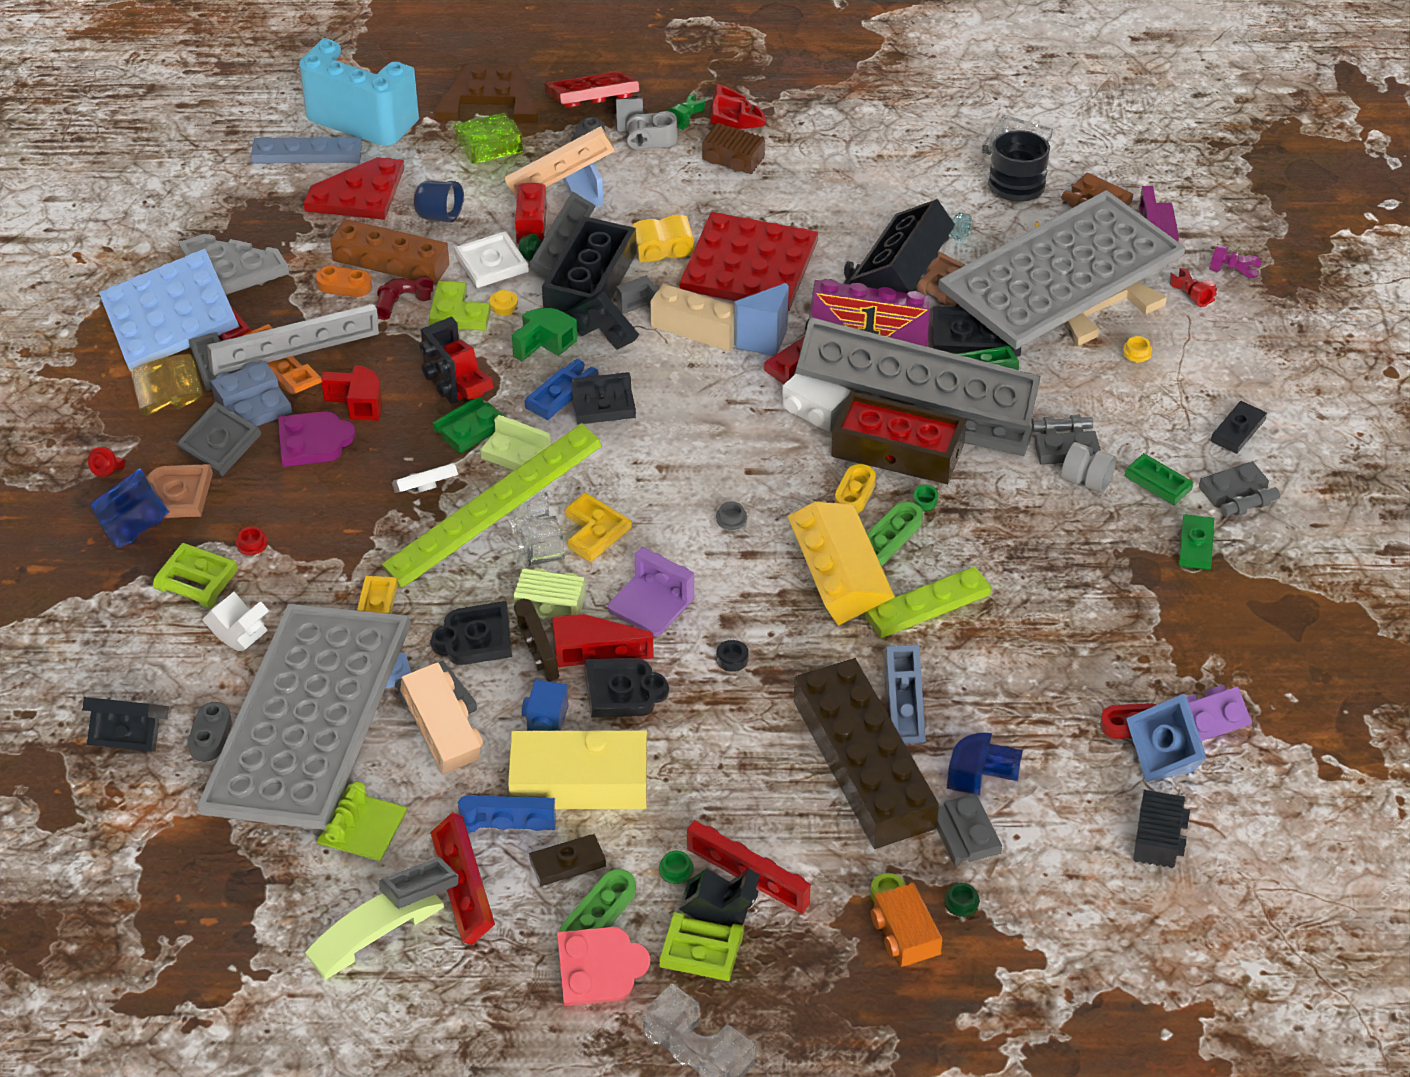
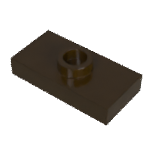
M595 833L529 853V860L540 887L606 867V858Z

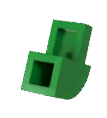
M538 308L526 312L522 315L523 327L517 329L512 335L513 357L522 362L540 347L560 356L577 342L576 319L560 310L552 308Z

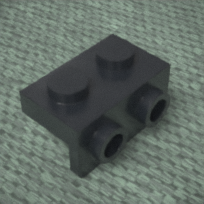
M629 372L573 378L571 380L572 402L577 425L581 423L588 424L636 418V408L631 389V375Z

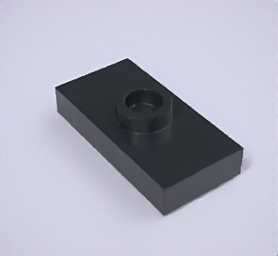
M1240 401L1212 433L1211 442L1238 454L1264 423L1267 412Z

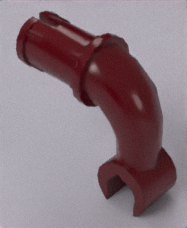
M419 277L416 280L397 278L380 286L377 291L378 300L375 306L378 319L387 320L390 318L394 303L399 300L401 294L412 293L420 301L431 300L434 281L429 277Z

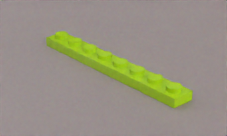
M579 424L382 563L385 572L390 577H396L400 588H404L600 449L602 445L599 438L584 424Z

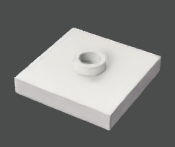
M507 232L454 247L455 256L476 288L529 272L528 263Z

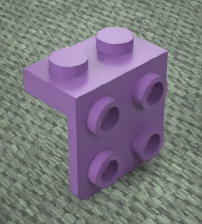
M641 547L635 553V576L608 603V612L639 629L653 632V636H659L694 600V572L664 558L658 553Z

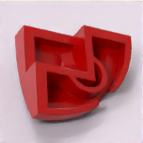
M716 84L709 124L716 125L720 123V125H729L730 128L749 129L765 126L767 120L765 114L757 105H754L753 110L750 109L752 105L749 101L745 100V96L730 88Z

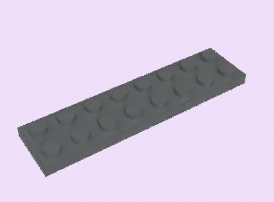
M812 317L809 318L795 374L928 408L996 419L1030 427L1041 377Z

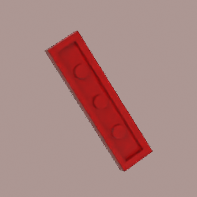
M452 812L430 834L437 857H440L459 876L458 885L447 889L461 941L473 945L495 925L463 816Z
M694 820L687 828L688 851L735 877L750 868L760 875L756 889L801 914L810 905L811 884L799 874L790 873L779 867L773 860L766 857L763 858L750 851L744 844L737 841L734 842L721 835L711 826H705Z

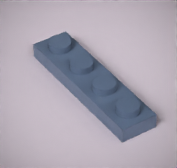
M361 137L254 138L251 159L252 163H360L362 139Z

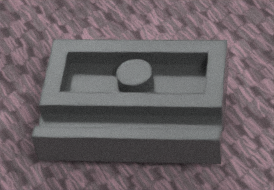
M977 794L945 801L944 805L939 806L937 831L954 866H958L961 861L968 860L972 862L1001 854L1002 844Z

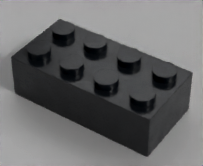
M935 199L896 213L850 279L851 284L861 283L868 288L875 289L888 287L902 293L915 291L916 284L927 273L930 263L938 257V251L949 240V234L955 227V223L939 200Z
M583 216L542 285L543 308L557 309L565 313L570 307L601 291H604L612 299L616 292V286L620 285L637 254L636 228Z

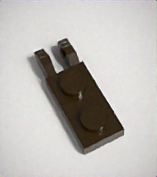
M528 598L517 600L514 605L517 623L521 633H523L528 649L532 647L535 649V652L531 654L536 670H543L549 682L558 679L560 675L556 658L533 603Z

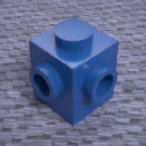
M542 680L534 681L530 697H525L522 704V717H526L527 731L562 730L569 706L567 684Z

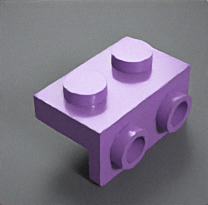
M1221 685L1207 690V697L1198 700L1195 694L1187 697L1201 742L1252 724L1238 687L1226 690L1225 685Z

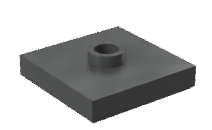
M215 402L176 443V446L181 452L202 465L210 464L212 471L223 477L262 433L252 423Z

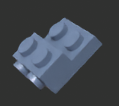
M266 361L260 363L249 362L242 370L231 374L229 372H222L217 375L215 380L211 381L215 401L256 427L278 419L279 416H286L292 413L291 404L279 388L278 379Z

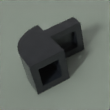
M706 868L687 882L679 910L696 920L730 927L733 924L742 925L744 924L748 908L757 899L758 890H756L760 875L748 868L729 882Z

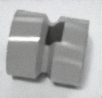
M1074 442L1064 460L1061 478L1075 484L1084 481L1086 488L1104 493L1112 479L1117 458L1102 451L1093 454L1091 447Z

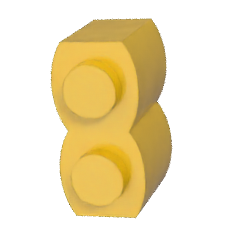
M672 215L660 221L646 219L632 224V227L636 228L637 256L640 262L660 261L666 257L682 258L691 255L694 251V238L687 216Z

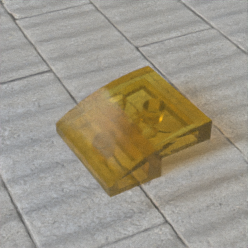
M191 354L161 358L131 370L139 409L145 416L170 403L178 410L203 397L196 365Z

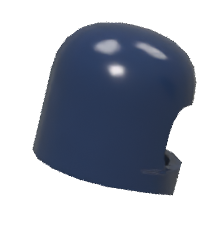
M424 181L417 187L414 194L416 213L419 217L430 221L454 222L459 216L464 202L463 187L456 181ZM452 186L454 191V207L451 212L447 213V197Z

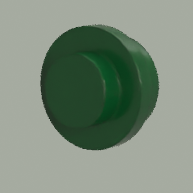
M530 233L527 236L521 237L519 251L524 259L530 262L542 242L536 234Z
M954 884L945 894V907L955 916L967 917L974 914L979 908V895L970 884Z

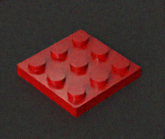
M621 70L544 83L546 94L560 104H564V107H576L580 105V101L590 100V103H600L606 101V97L615 95L617 99L632 97V92L639 91L638 80Z

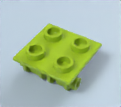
M355 781L347 786L333 812L331 822L322 831L317 844L381 862L408 807L366 796L365 785Z

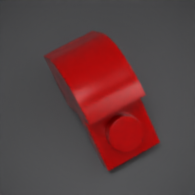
M461 339L442 346L455 363L458 400L462 398L476 399L482 397L485 392L494 389L492 378L478 368L472 346Z
M354 365L353 373L323 372L321 381L324 402L348 403L349 417L352 420H380L382 411L380 381L372 370Z

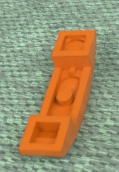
M267 324L263 327L248 332L243 336L273 328L269 324ZM293 356L267 362L278 379L279 387L288 393L295 394L322 382L321 377L308 364L302 366Z

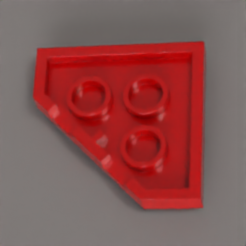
M376 157L311 185L304 200L305 212L385 220L405 169L404 160Z

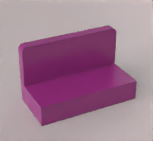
M1142 186L1139 203L1140 215L1178 242L1179 234L1173 204L1156 203L1153 186Z

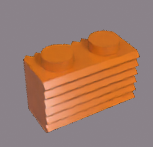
M914 883L904 884L902 887L891 888L889 891L885 890L875 895L874 908L870 911L872 922L877 930L882 928L885 934L884 943L890 957L896 956L900 967L941 955L942 936Z

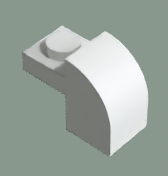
M233 592L214 607L202 621L219 640L234 650L244 651L268 631L261 619L269 610L261 601L250 610L239 596Z

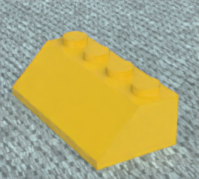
M815 501L787 516L823 603L838 626L895 597L854 505Z

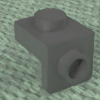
M647 275L616 286L617 308L622 314L647 305L651 309L650 301L660 287L657 284L654 285Z

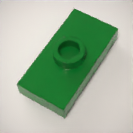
M1145 453L1125 469L1124 475L1174 506L1192 490L1194 483Z
M1183 514L1179 566L1211 569L1215 518Z

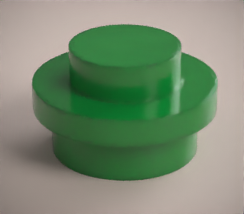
M682 851L668 852L659 863L661 878L671 884H682L688 881L694 872L692 860Z

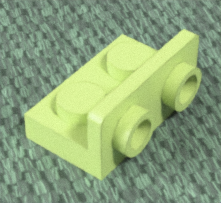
M498 415L495 418L496 431L480 450L481 459L516 470L551 445L550 434L514 419Z

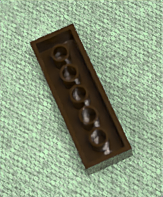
M856 658L795 676L794 703L872 847L877 849L937 829L939 803Z

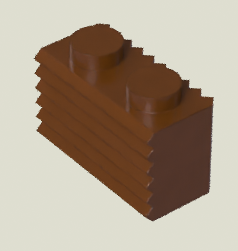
M717 123L702 142L703 160L711 164L732 168L738 172L742 171L753 174V171H755V168H757L765 156L764 136L760 137L758 134H750L748 131L745 133L744 130L740 131L734 127L730 128L729 125L725 126L724 124L720 125V123Z

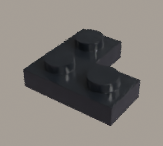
M604 291L570 307L565 312L576 319L577 332L581 337L599 328L616 350L634 342L640 335Z

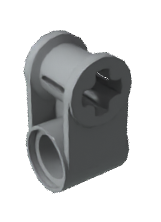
M671 112L635 114L626 121V129L629 132L627 142L633 149L672 147L678 142L677 118Z

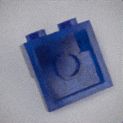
M141 468L90 504L102 529L118 549L123 545L133 543L141 532L150 526L158 525L164 516L169 513L164 501L155 491Z

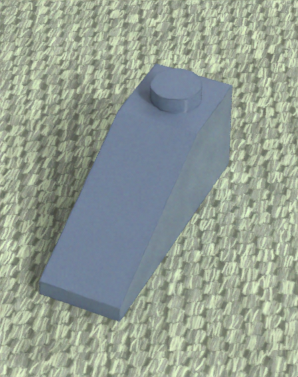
M919 645L886 646L883 653L888 715L905 744H925L926 735Z

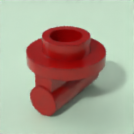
M107 447L94 448L88 456V466L91 472L98 477L110 476L115 469L121 471L126 464L125 459L116 457L113 451Z

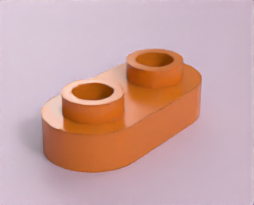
M329 265L321 268L316 273L317 288L324 293L362 297L372 290L371 275L364 270Z

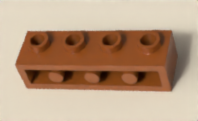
M348 219L342 221L330 239L333 261L416 280L419 277H429L434 281L433 285H437L450 265L448 243Z

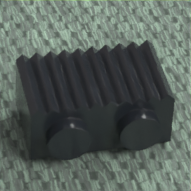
M1144 789L1133 856L1135 862L1140 861L1143 864L1147 862L1149 865L1155 864L1156 866L1162 865L1163 867L1174 868L1177 856L1184 857L1187 836L1180 835L1181 829L1187 830L1190 809L1184 808L1185 796Z

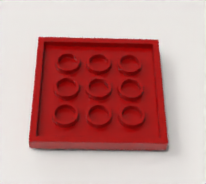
M711 212L682 275L680 289L696 294L737 301L786 283L789 286L788 311H790L817 244L818 231Z

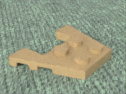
M1136 282L1066 321L1064 324L1067 330H1071L1075 345L1080 346L1097 338L1099 334V328L1087 316L1123 299H1128L1146 315L1165 306L1167 297L1152 288Z

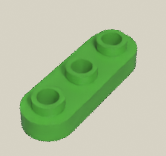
M900 502L896 504L867 533L881 566L921 527L923 511L919 505L913 502Z
M621 869L607 872L563 922L559 932L610 927L636 895L634 876L630 872ZM617 890L623 891L622 893H614ZM596 914L603 915L602 917H594Z

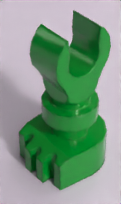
M691 94L687 97L686 102L676 104L667 110L675 114L678 129L684 130L690 123V117L694 113L704 111L706 98L696 101V94Z

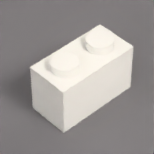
M795 374L783 385L782 408L811 422L815 426L831 432L851 390L838 384Z

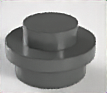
M734 501L725 502L716 513V521L724 529L736 530L746 524L747 513L740 503Z

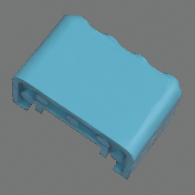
M323 38L299 62L306 117L308 120L383 146L398 142L419 120L414 67L400 62H391L378 74H374L335 61L341 55V46L333 40Z

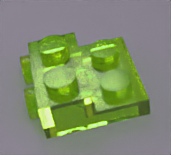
M506 113L494 114L489 117L469 120L455 125V134L471 164L523 152L522 134L514 120H509Z

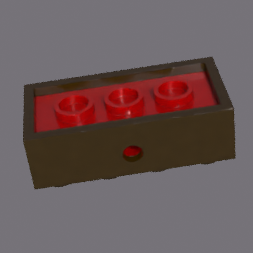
M850 391L832 430L831 457L948 485L964 447L967 418Z

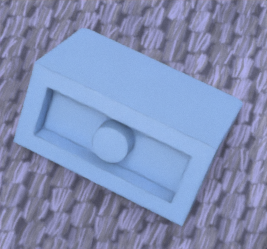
M594 162L563 178L569 194L573 191L596 207L603 205V182Z

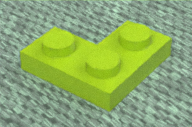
M438 281L429 315V325L452 316L458 323V329L486 331L491 313L490 303L465 302L467 294L466 282Z

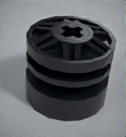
M1015 130L999 134L994 139L992 145V163L988 182L990 190L1001 198L1018 202L1030 201L1042 195L1046 186L1050 145L1048 141L1041 135L1030 131Z

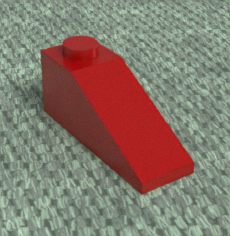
M587 614L552 617L557 667L585 665V659L654 658L653 632Z

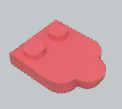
M607 927L557 932L564 1006L623 1000L631 994L634 987V979L644 976L650 967V955L646 948L637 943H630L629 936L620 928Z

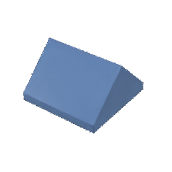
M786 283L735 301L734 345L737 349L772 356L778 353L788 326L789 286Z
M1185 694L1126 718L1146 782L1194 772L1207 759Z

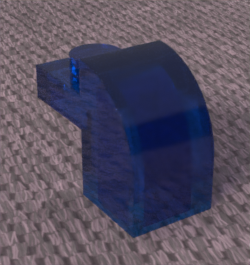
M975 733L964 737L953 749L946 789L980 796L984 775L1018 781L1023 750L991 744L992 733Z

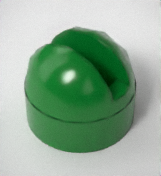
M920 485L914 491L913 501L921 507L923 512L931 511L938 503V491L931 485Z

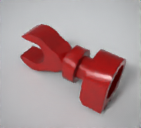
M1179 268V277L1170 272V285L1184 290L1190 296L1191 301L1198 306L1204 307L1215 301L1214 296L1217 295L1216 284L1212 281L1204 280L1199 282L1197 279H1193L1190 272L1184 268Z

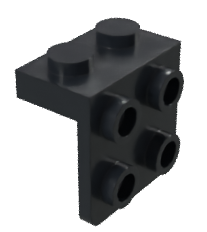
M451 316L422 328V342L419 343V347L424 360L421 368L425 378L432 380L442 398L446 397L451 404H455L458 402L455 363L442 347L459 340L458 323Z

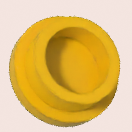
M499 290L490 296V307L497 315H510L518 305V297L511 291Z
M1133 336L1124 344L1123 355L1135 363L1145 362L1152 356V347L1148 339L1142 336Z

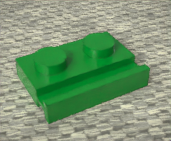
M483 397L470 400L432 422L433 431L440 433L442 439L461 454L493 435L496 431L495 418L498 415H504L489 402L485 403Z

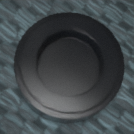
M727 640L717 647L716 662L721 669L736 672L747 666L749 650L741 641Z

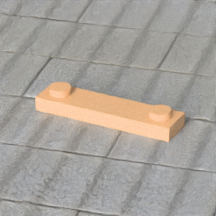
M600 126L507 175L505 181L517 198L519 184L543 183L548 187L609 155L615 149Z

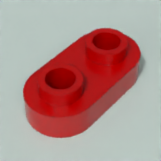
M1156 704L1111 705L1102 712L1100 728L1110 738L1131 739L1132 736L1126 718L1152 708Z

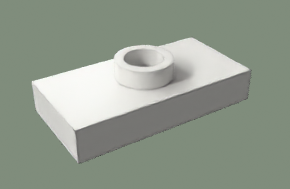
M448 464L394 480L392 485L395 493L418 487L419 492L436 488L435 481L456 476L458 472L455 465Z

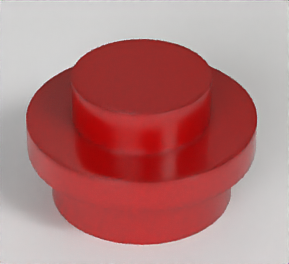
M254 526L242 529L236 539L237 550L244 555H257L263 552L268 545L267 536L260 528Z

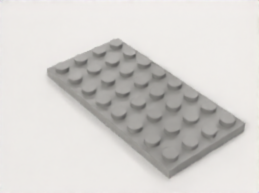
M1106 190L939 279L938 289L1016 350L1183 257L1185 247Z
M288 604L198 802L197 808L200 815L325 830L326 825L331 822L333 812L338 805L410 629L411 621L409 616Z

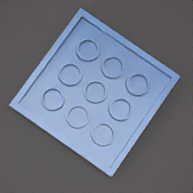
M206 249L191 253L181 259L164 264L159 268L99 292L130 372L189 348V339L216 332L218 335H221L239 327Z

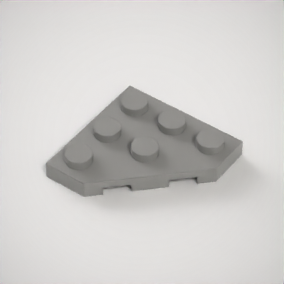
M202 234L178 242L179 250L183 257L206 249L225 295L289 274L288 264L276 248L267 247L265 250L252 248V243L232 239L228 243L217 241L215 236Z

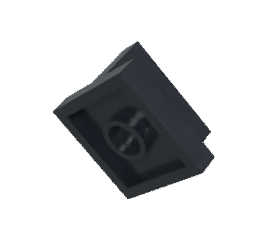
M84 697L82 710L91 711L87 745L156 752L159 719H168L169 706Z

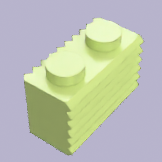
M541 568L533 570L522 569L516 591L514 592V604L517 600L528 598L533 603L538 616L542 619L547 618L551 620L552 617L579 615L586 596L585 577H580L574 573H551Z

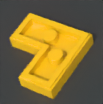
M586 492L565 508V517L583 527L567 540L568 549L589 562L595 560L632 528L631 519Z

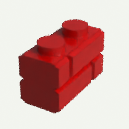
M521 183L518 185L515 214L517 244H519L521 237L527 236L530 233L536 234L541 242L545 238L547 202L546 185L543 183Z

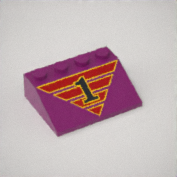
M833 279L815 280L809 318L812 317L927 347L930 313L929 296H924L922 293L915 291L908 293L896 292L888 287H881L879 289L868 288L861 283L841 284Z

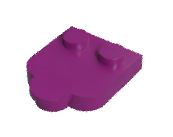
M327 411L279 416L282 465L286 467L329 462L337 459L342 454V447L352 443L356 434L354 425L349 421L339 420L336 414Z

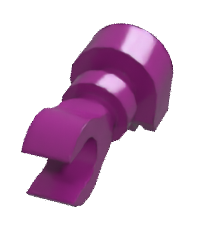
M1217 244L1209 266L1210 270L1219 272L1224 263L1228 265L1227 268L1233 269L1236 267L1238 271L1248 278L1257 277L1259 270L1250 268L1248 265L1260 268L1262 260L1259 257L1253 255L1239 257L1238 253L1235 252L1229 254L1227 253L1229 247Z

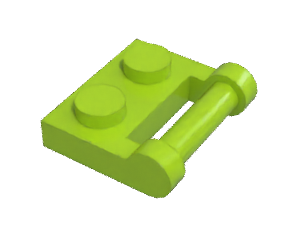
M182 543L155 576L153 587L161 592L168 590L198 601L200 606L212 609L216 604L218 595L238 571L237 562ZM177 575L205 585L206 588L202 590L174 580L173 577Z
M674 912L660 956V967L730 981L739 946L742 943L744 926L733 924L730 927L686 918V914ZM684 931V932H689V933H694V934H699V935H704V936H709V937L724 939V940H728V942L720 941V940H715V939H710V938H705V937H700V936H695V935H690V934H685V933H682V932Z

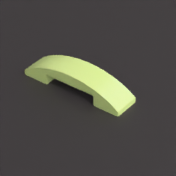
M382 893L360 905L331 926L305 952L306 957L326 980L354 963L355 952L408 920H411L414 925L418 924L444 908V903L435 894L397 909Z

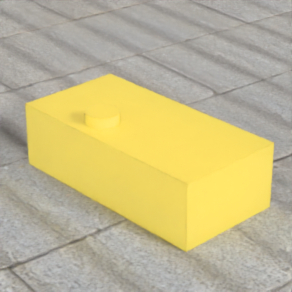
M512 731L508 782L509 797L555 798V809H647V731Z

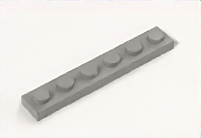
M370 304L207 345L210 371L215 376L222 372L243 369L249 362H271L378 335L377 308Z

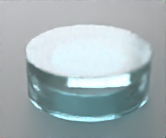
M959 212L953 218L955 227L950 235L952 239L963 242L970 234L972 216Z

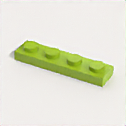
M973 566L894 597L865 612V618L881 639L990 596L992 586L976 566Z

